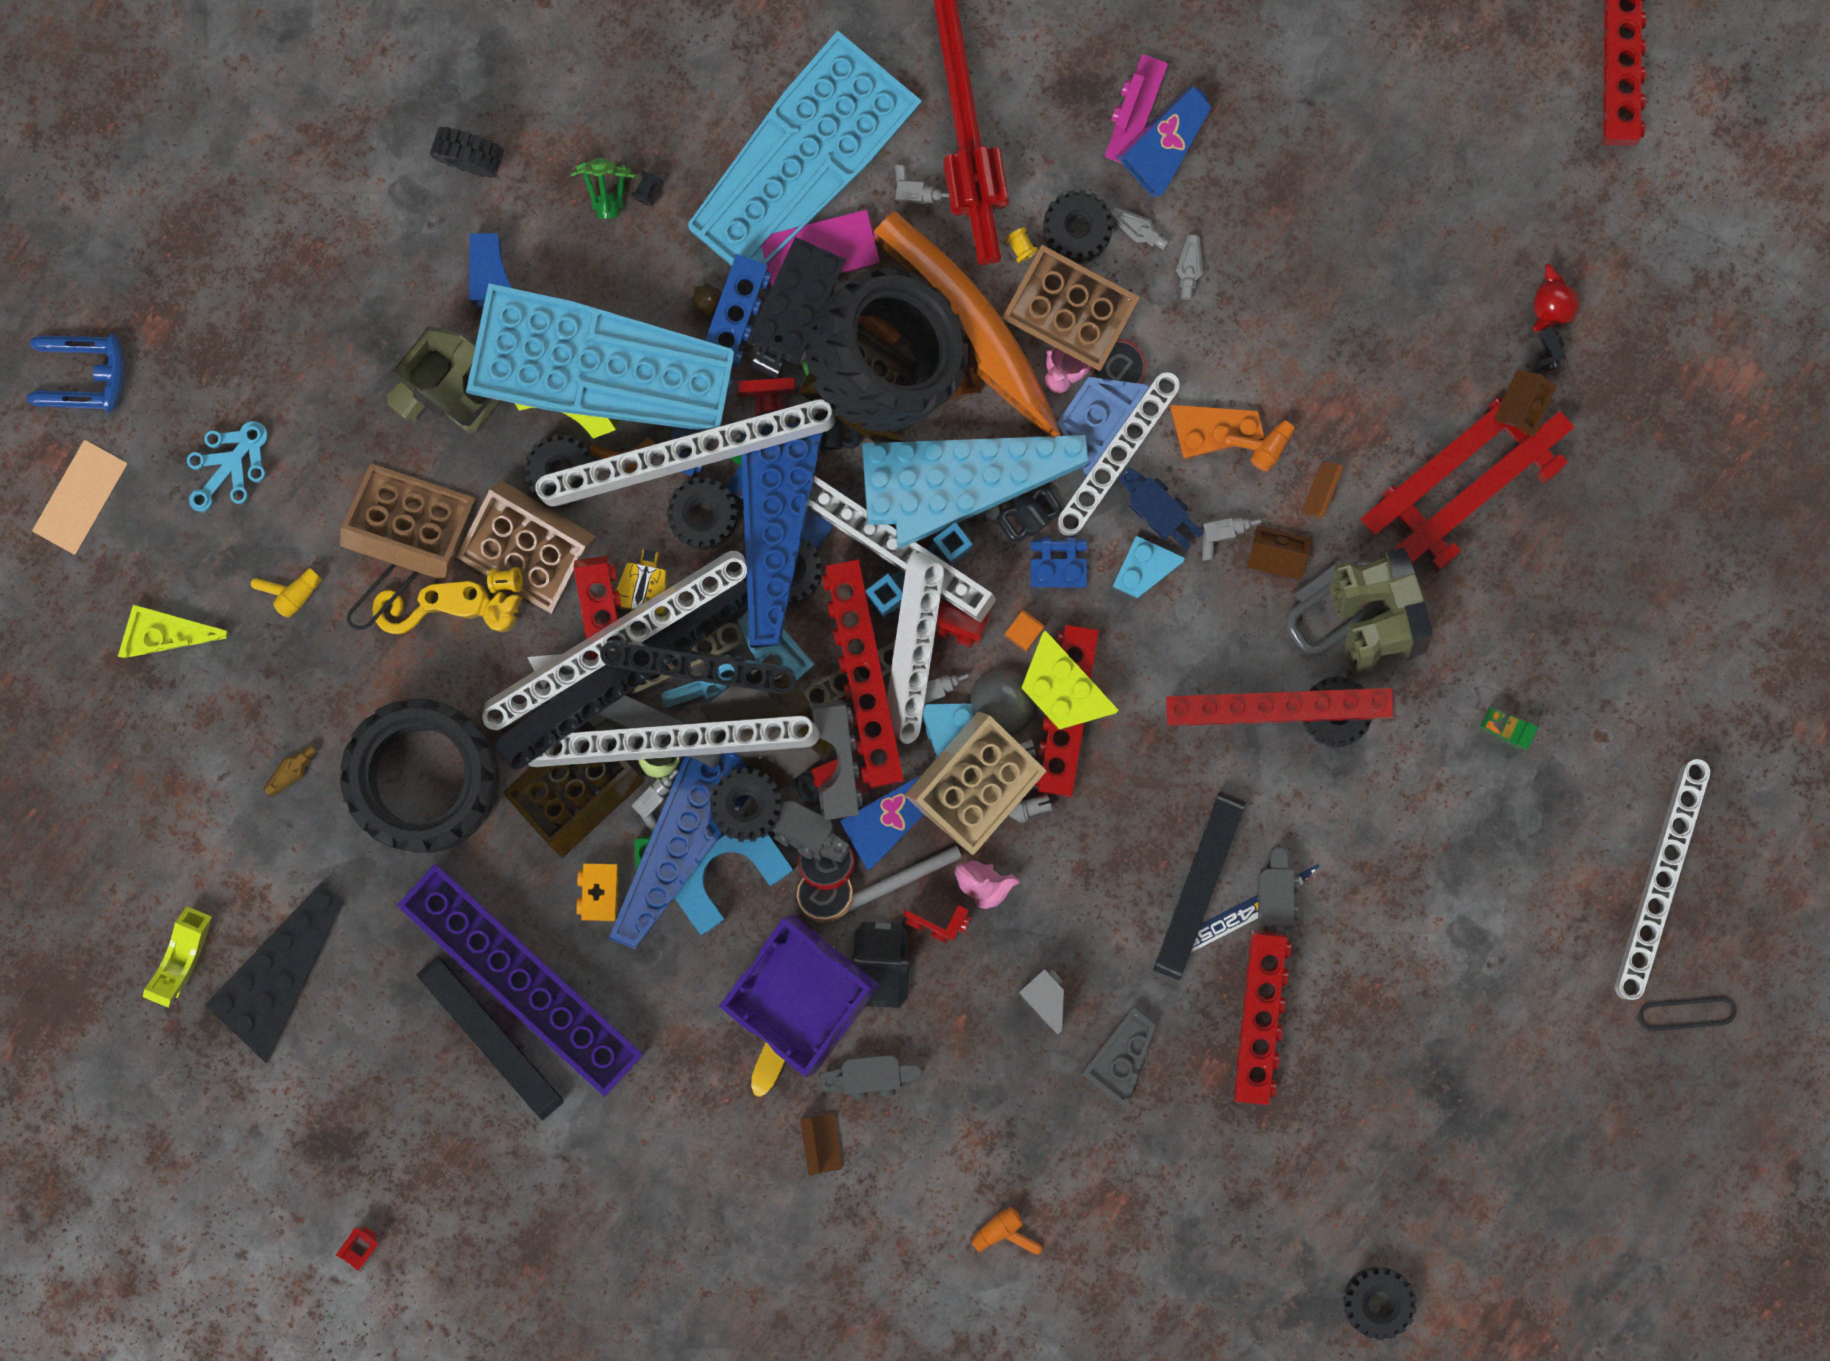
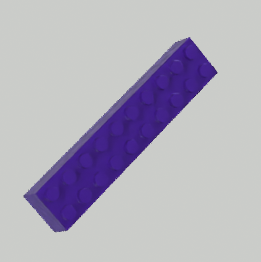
M434 864L396 905L604 1097L608 1096L645 1055L439 864Z

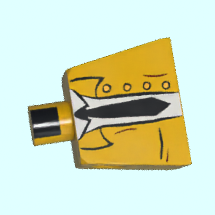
M642 549L639 565L633 563L626 564L616 589L619 590L621 607L617 608L633 611L667 590L666 570L656 568L658 552ZM657 607L654 612L659 616L666 615V607Z

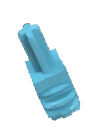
M730 664L719 666L721 676L727 671L734 672ZM694 681L663 692L662 699L667 708L705 696L706 700H711L726 686Z

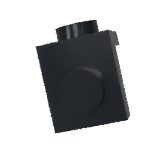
M1551 326L1538 334L1548 358L1534 366L1536 371L1544 369L1545 373L1560 367L1559 362L1566 357L1562 349L1564 347L1563 339L1558 331L1554 332Z

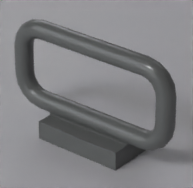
M1335 559L1291 592L1299 603L1288 612L1286 628L1297 646L1309 655H1319L1326 652L1347 636L1349 625L1369 620L1384 609L1381 600L1375 601L1321 642L1311 644L1307 641L1297 626V618L1330 594L1329 585L1334 566L1343 563L1342 560ZM1358 560L1352 564L1360 567L1371 562Z

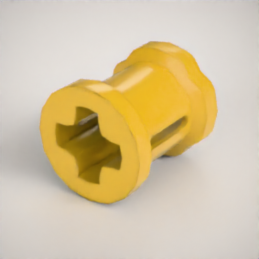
M1025 227L1019 228L1004 239L1005 243L1010 244L1015 252L1018 264L1030 259L1039 250L1030 242L1026 235L1027 230Z
M513 567L508 571H498L495 568L490 569L487 576L488 589L492 594L498 593L499 590L520 592L523 584L521 570L518 567Z

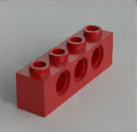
M608 555L574 560V574L586 639L622 618H618L617 607H621L619 590L614 591L612 581L617 580L614 563L609 564ZM595 583H601L606 589L602 593H595L590 587ZM599 610H606L610 613V617L601 620L596 617L595 613ZM611 636L613 639H621L618 636ZM588 651L590 660L598 656L595 651Z

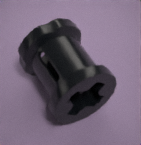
M642 171V179L636 192H632L630 196L646 206L653 207V199L659 187L663 186L665 182L654 174Z

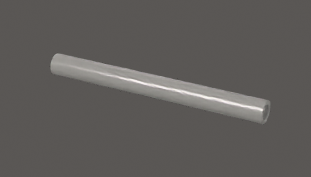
M957 845L853 894V903L848 912L961 859L962 855Z

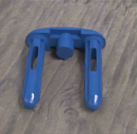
M110 333L109 337L39 335L30 340L31 348L39 352L107 354L108 365L95 364L93 369L94 381L107 382L105 392L36 390L27 395L29 404L35 407L105 409L106 413H111L117 408L125 379L123 348L117 336L113 333ZM70 343L95 344L93 347L69 346ZM67 398L92 399L90 402L66 401Z

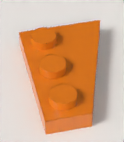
M1181 405L1169 406L1183 460L1236 447L1227 445L1224 442V437L1227 434L1257 440L1265 438L1258 411Z

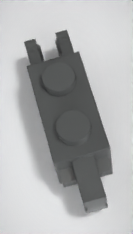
M794 801L785 802L782 805L779 821L776 822V827L771 831L773 839L777 843L785 847L791 845L797 848V851L808 859L814 857L821 861L823 857L842 862L850 849L849 844L834 834L831 820H825L823 816Z
M1276 847L1271 850L1269 855V869L1263 870L1258 875V921L1263 926H1267L1268 932L1285 933L1287 941H1289L1291 926H1294V920H1299V903H1294V892H1299V876L1294 875V869H1288L1286 849Z
M893 1055L847 1059L841 1069L822 1073L821 1081L823 1091H841L844 1094H850L851 1099L867 1098V1092L878 1091L879 1096L896 1095L895 1089H901L900 1083L911 1082L912 1080L914 1082L915 1080L918 1081L920 1076H922V1071H920L921 1068L913 1064L912 1066L910 1064L899 1065L898 1059Z

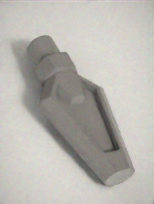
M1117 207L1113 209L1111 214L1113 221L1136 243L1147 242L1151 246L1156 245L1160 249L1165 250L1169 240L1162 237L1161 232L1154 229L1150 219Z
M1196 235L1187 236L1176 268V272L1181 279L1179 286L1182 288L1181 299H1192L1193 289H1196V280L1203 274L1200 237Z

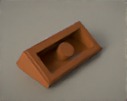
M1328 462L1320 464L1303 506V514L1317 520H1322L1343 471V465Z

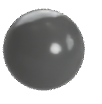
M995 669L982 675L974 684L970 694L969 704H972L974 715L978 711L990 715L1008 734H1014L1026 727L1035 713L1036 704L1021 689L1025 676L1011 669Z

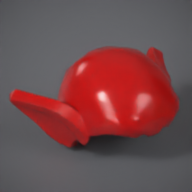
M1551 263L1545 265V282L1538 287L1533 300V310L1538 318L1532 327L1534 332L1573 321L1579 309V296L1577 292L1565 284V281Z

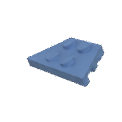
M1094 377L1087 378L1057 422L1064 436H1086L1088 462L1086 466L1082 467L1086 475L1091 472L1147 392L1149 386Z

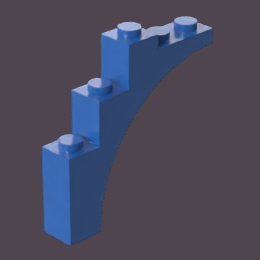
M498 233L470 234L469 300L472 304H476V308L483 309L489 283L512 288L502 260L501 239Z

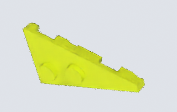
M133 605L118 657L129 658L227 639L229 632Z

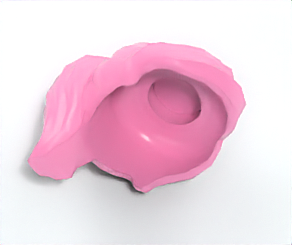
M1052 346L1047 351L1046 366L1048 373L1045 375L1044 382L1046 387L1053 393L1066 392L1071 387V384L1082 379L1091 370V366Z
M975 860L957 864L954 873L959 887L964 893L974 899L977 907L983 909L998 906L1007 898L1011 889L1020 884L1019 879L1013 874L1008 876L998 874L993 870V864L986 865Z

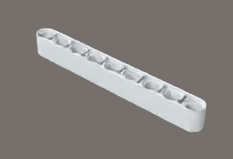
M1700 759L1684 763L1679 771L1615 982V991L1622 999H1638L1645 991L1710 776L1708 764ZM1692 765L1698 766L1701 771V776L1698 780L1692 779L1689 775V768ZM1683 792H1688L1692 795L1693 803L1689 807L1681 803ZM1676 818L1681 819L1685 825V829L1681 834L1676 833L1672 827L1673 821ZM1668 845L1673 846L1677 852L1675 859L1672 861L1668 860L1664 854V850ZM1660 872H1664L1668 876L1669 881L1665 887H1660L1657 884L1656 876ZM1653 898L1660 903V910L1657 914H1652L1648 909V903ZM1644 925H1647L1652 930V937L1648 941H1644L1640 937V930ZM1636 952L1641 953L1644 957V964L1640 968H1636L1632 964V956ZM1628 979L1633 980L1636 984V990L1632 995L1626 994L1623 988L1625 981Z

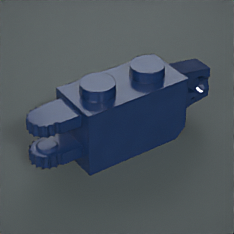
M1131 467L1119 477L1118 481L1130 495L1129 508L1164 542L1171 536L1180 546L1188 550L1191 544L1177 531L1182 524L1194 536L1198 538L1202 536V530L1189 518V514L1186 512L1189 509L1188 506L1178 497L1173 499L1166 492L1168 487L1159 478L1155 480L1150 476L1145 478Z

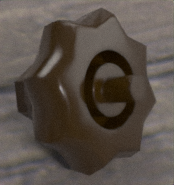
M705 283L702 286L694 287V295L691 300L695 304L696 311L710 316L717 309L721 293L718 288Z

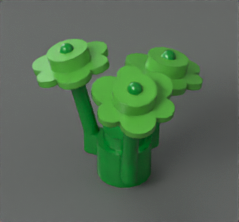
M597 158L587 163L584 161L580 162V165L575 166L576 172L570 175L575 176L583 173L592 200V208L596 210L597 218L609 219L618 217V209L623 208L622 196L625 177L638 178V175L631 174V168H626L625 165H621V167L616 166L614 161H607L605 158ZM606 173L619 176L616 198H614L613 193H607L604 177ZM589 174L598 176L600 195L596 196Z

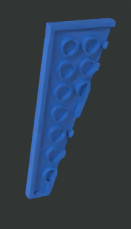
M800 422L788 423L787 427L795 428ZM765 426L760 434L767 436L773 432L774 427ZM823 432L741 455L749 641L751 648L780 645ZM740 433L741 442L746 439V434Z
M723 753L716 769L689 756L684 757L611 931L609 940L636 950L723 834V832L721 833L718 830L716 823L712 819L710 798L715 784L720 782V778L723 775L728 776L730 771L735 769L738 772L742 771V768H747L736 753ZM743 795L736 800L735 810L737 813L750 798L749 795Z

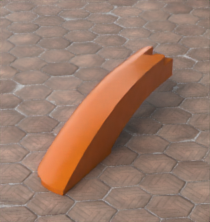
M896 211L892 212L874 230L875 243L906 270L926 279L927 286L932 289L937 287L951 302L952 312L954 315L958 313L965 329L964 339H970L973 356L978 364V376L1045 435L1053 436L1054 438L1062 436L1039 380L1018 342L994 307L948 256Z

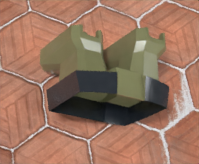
M431 326L425 329L393 370V374L399 381L387 395L389 407L407 421L418 420L428 408L440 418L447 413L448 417L467 433L478 432L502 401L466 393L475 346L460 334Z
M1405 547L1389 550L1384 558L1360 567L1350 562L1334 566L1329 588L1340 619L1354 616L1365 602L1381 600L1385 609V613L1373 619L1349 625L1344 649L1355 679L1370 675L1382 655L1403 652L1408 661L1427 652L1433 631L1425 600Z

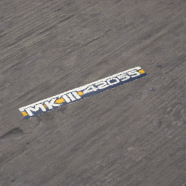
M1319 864L1297 874L1299 876V887L1320 867ZM1258 895L1201 923L1191 952L1258 919Z

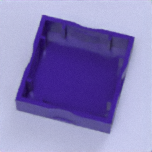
M792 915L783 917L760 949L753 965L741 975L719 1007L749 1032L762 1038L778 1056L804 1077H807L818 1071L879 988L880 984L796 916Z

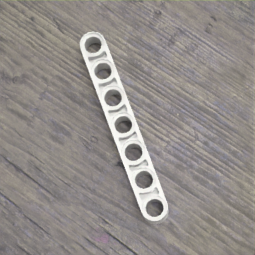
M1165 372L1155 379L1062 511L1058 519V529L1063 535L1072 537L1082 530L1175 398L1179 389V380L1174 374ZM1164 380L1170 381L1173 384L1174 390L1170 393H1163L1159 389V383ZM1147 403H1153L1157 406L1158 413L1154 416H1148L1144 413L1143 406ZM1132 425L1138 426L1142 431V436L1137 439L1129 437L1127 428ZM1115 448H1121L1125 451L1126 458L1123 461H1115L1111 457V451ZM1098 471H1106L1110 476V481L1106 484H1100L1096 481L1095 474ZM1084 493L1091 494L1094 498V504L1089 507L1082 506L1079 502V496ZM1067 516L1075 517L1078 520V527L1073 530L1065 528L1063 519Z
M922 553L914 554L906 566L887 695L895 738L905 744L912 743L920 733L944 575L943 566Z

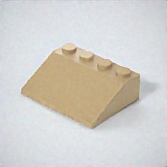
M978 711L904 796L965 850L974 855L1044 775L1046 770L990 715Z

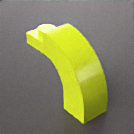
M188 906L185 907L175 922L166 954L159 968L144 989V998L169 1008L175 997L178 998L200 956L212 916Z

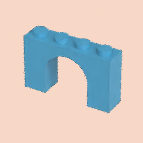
M955 522L933 539V543L926 550L953 567L972 552L973 544ZM902 570L892 576L887 574L866 590V598L883 620L901 607L905 572Z
M723 832L676 895L675 900L701 936L725 920L708 896L704 886L705 871L710 862L717 856L729 852L747 856L770 886H773L794 871L768 834L764 838H756L754 842H750V840L738 842V839L733 838L731 840Z

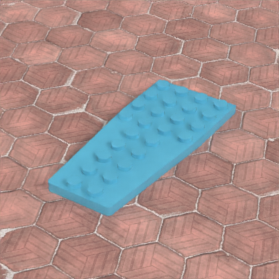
M837 30L781 95L689 221L688 227L690 232L731 266L736 254L767 264L873 161L922 104V100ZM798 227L774 252L764 259L761 246L771 234Z
M489 283L466 393L549 411L706 431L721 425L734 352L732 349L573 301Z

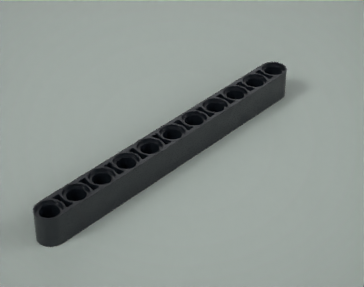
M747 574L743 580L641 643L689 650L748 608ZM638 650L635 653V660L639 664L645 665L649 663L650 656L646 651ZM621 655L615 658L614 660L620 659ZM673 655L664 656V666L671 663L676 657ZM604 665L581 679L501 736L496 743V750L512 769H521L654 674Z

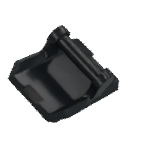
M862 922L855 931L853 963L880 984L879 988L865 1005L867 1007L901 1008L908 998L911 934L905 924Z

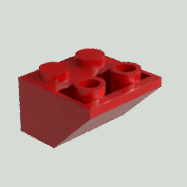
M940 596L934 636L946 639L947 635L957 638V644L972 648L973 644L979 646L990 612L988 611L980 623Z

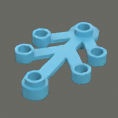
M255 421L247 422L237 432L218 433L217 431H209L206 433L204 440L210 448H218L221 444L239 443L233 452L208 455L193 452L187 457L188 466L194 470H200L205 466L221 465L203 489H198L191 493L189 503L197 512L204 513L211 509L213 506L212 495L230 473H232L233 489L230 492L231 500L236 504H244L248 500L242 466V458L248 451L251 460L248 477L255 483H260L265 479L266 472L262 468L260 448L267 441V430L261 423ZM252 430L257 431L258 434L254 440L248 438V434ZM212 435L218 436L216 444L209 443V438ZM196 456L200 457V464L193 466L191 463L192 459ZM255 469H260L262 472L258 479H254L252 476ZM237 491H243L244 497L242 500L238 501L235 499ZM199 495H203L205 498L202 505H197L195 502L196 497Z

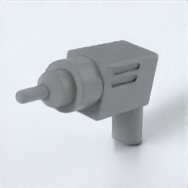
M895 165L897 182L895 199L899 202L928 204L935 203L943 197H949V193H943L936 186H930L925 182L908 181L906 166Z
M1236 517L1204 523L1202 526V561L1213 559L1215 542L1234 539L1237 534L1244 533V530L1250 529L1251 525L1261 523L1262 520L1250 521L1247 518Z
M969 674L960 677L945 675L927 682L924 704L944 698L945 693L953 691V687L958 686L959 681L968 678Z
M674 770L670 776L658 778L631 805L640 814L651 834L657 824L652 813L667 799L668 796L666 794L671 790L672 779L678 773V770Z

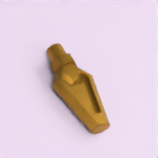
M309 744L303 751L299 750L295 754L296 756L284 757L263 788L270 797H273L303 778L305 767L311 762L310 759L318 751Z

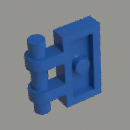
M1042 537V540H1031V551H1042V559H1031V588L1087 587V559H1076V551H1087V540H1076L1075 537H1067V540H1050V537ZM1050 551H1067V559H1050Z

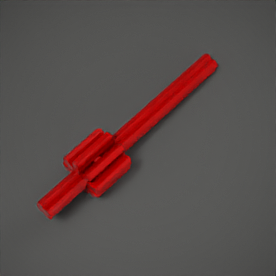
M934 0L959 148L957 154H948L943 158L951 213L956 216L965 214L966 217H970L978 264H995L1001 261L994 213L995 209H1004L1009 205L1002 153L997 147L987 149V146H982L957 0Z

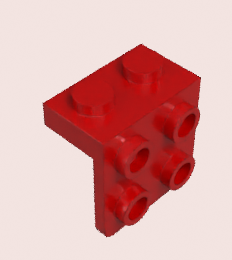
M958 905L946 930L907 910L903 913V916L907 918L906 924L920 931L923 926L932 930L931 936L945 944L948 939L954 941L958 932L964 934L971 921V918L967 916L969 910Z

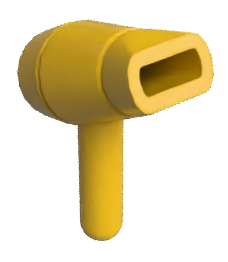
M309 567L301 577L287 587L258 578L252 579L250 585L253 589L277 595L273 602L274 608L280 615L290 618L302 608L314 589L323 580Z

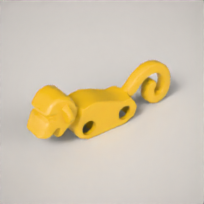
M471 581L432 584L421 589L417 599L420 606L406 620L393 624L386 619L383 612L376 620V623L385 632L405 634L413 630L428 613L442 611L468 619L482 616L492 630L504 633L510 631L518 621L515 614L519 613L518 608L523 598L518 595L507 597L505 593L499 592L490 600L486 589L482 585ZM476 589V597L470 600V592ZM384 590L375 597L372 607L373 616L396 593L395 591ZM438 593V600L433 604L431 601L432 595ZM400 595L392 602L390 613L396 617L401 615L404 608Z

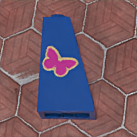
M1194 86L1185 88L1116 156L1151 197L1161 196L1165 192L1211 109L1207 102L1208 97L1199 88L1195 89Z
M922 775L858 811L859 815L846 817L840 821L868 871L873 869L924 816L904 796Z

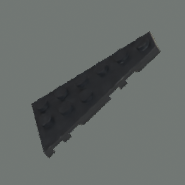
M321 882L205 1005L265 1063H268L272 1055L274 1046L281 1036L282 1029L297 1002L315 959H317L323 942L344 902L324 882Z

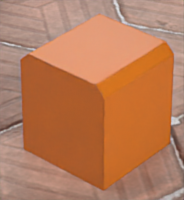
M1022 610L1005 632L1004 637L1024 652H1027L1045 626Z

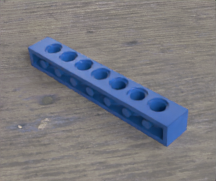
M738 254L734 258L705 339L707 342L719 345L720 335L723 333L732 334L735 338L734 344L730 347L734 352L732 367L738 368L743 352L738 351L741 341H747L752 326L748 325L751 314L757 315L762 301L757 298L761 288H767L771 273L767 272L768 265ZM747 280L753 284L754 289L751 294L742 295L738 292L737 286L741 281ZM732 307H740L744 311V317L738 322L731 321L728 317V311ZM731 377L729 378L726 394L729 393L733 382V378ZM674 427L670 440L703 432V430ZM681 451L679 457L687 458L691 453L688 454ZM702 466L681 471V473L693 477L695 472L700 473Z

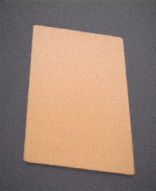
M84 440L32 531L75 555L127 463Z

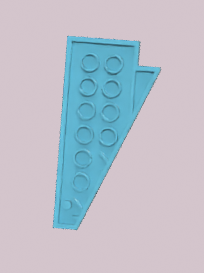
M1086 436L863 443L862 456L867 525L896 524L897 548H903L939 532L955 522L959 523L1086 466L1088 462Z

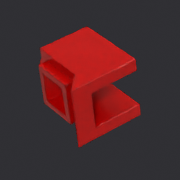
M365 1226L362 1230L355 1227L336 1256L361 1272L380 1245L376 1241L378 1235ZM359 1238L370 1245L362 1257L351 1250Z

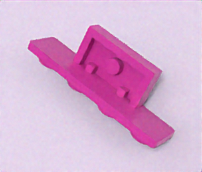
M1142 55L1132 81L1126 79L1121 95L1125 96L1122 107L1116 106L1111 121L1116 123L1105 158L1121 163L1116 156L1145 128L1168 64L1166 62Z

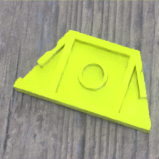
M1044 631L1021 689L1059 730L1116 714L1119 710L1056 641Z

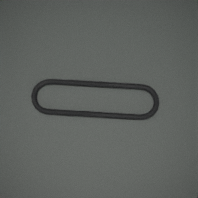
M391 564L349 610L347 614L348 624L356 630L369 628L409 585L418 572H413L366 625L357 626L353 624L351 615L396 566Z
M1725 997L1654 1002L1645 1004L1640 1009L1638 1019L1642 1027L1650 1031L1719 1026L1733 1021L1736 1016V1008L1734 1003ZM1723 1001L1728 1003L1732 1009L1730 1018L1725 1021L1652 1027L1646 1025L1642 1018L1643 1012L1647 1008L1657 1006Z

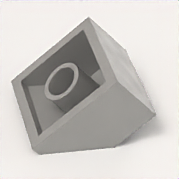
M1043 969L1018 993L1056 1034H1059L1062 1031L1064 990L1060 987L1063 981L1053 970L1047 972Z

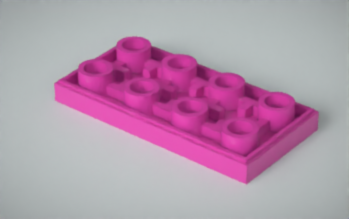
M867 210L806 225L766 264L768 265L767 271L771 273L770 283L772 287L794 238L797 237L846 259L841 274L880 265ZM798 227L771 234L761 246L764 259L774 252Z

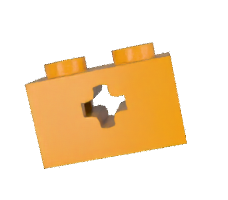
M583 864V870L578 869L577 883L578 886H582V898H577V914L581 915V920L616 921L618 915L619 865ZM596 884H599L600 889L605 891L604 895L599 896V901H596L595 896L590 894V891L596 888Z

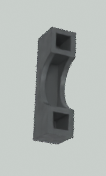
M842 700L809 704L810 721L819 729V738L831 743L837 753V766L833 775L827 782L818 787L821 814L825 820L859 815L858 807L862 806V797L860 790L855 788V779H859L857 762H852L851 752L856 751L854 735H849L848 724L853 723L851 708L846 707Z

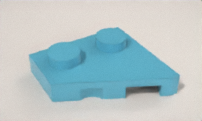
M1136 536L1112 587L1138 599L1176 567L1181 565L1185 558Z

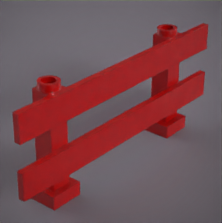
M1498 397L1487 407L1490 411L1421 469L1398 488L1395 485L1388 488L1381 495L1384 499L1361 517V522L1375 536L1398 517L1412 534L1394 549L1405 547L1411 564L1428 551L1434 558L1430 565L1438 573L1459 556L1461 552L1455 543L1450 546L1446 544L1442 539L1445 535L1532 463L1540 470L1537 478L1543 484L1548 482L1567 465L1568 461L1562 454L1555 458L1549 451L1552 446L1575 428L1564 414L1559 411L1537 430L1535 437L1529 436L1513 425L1499 423L1495 420V416L1503 401L1501 397ZM1504 429L1518 446L1427 521L1413 504Z

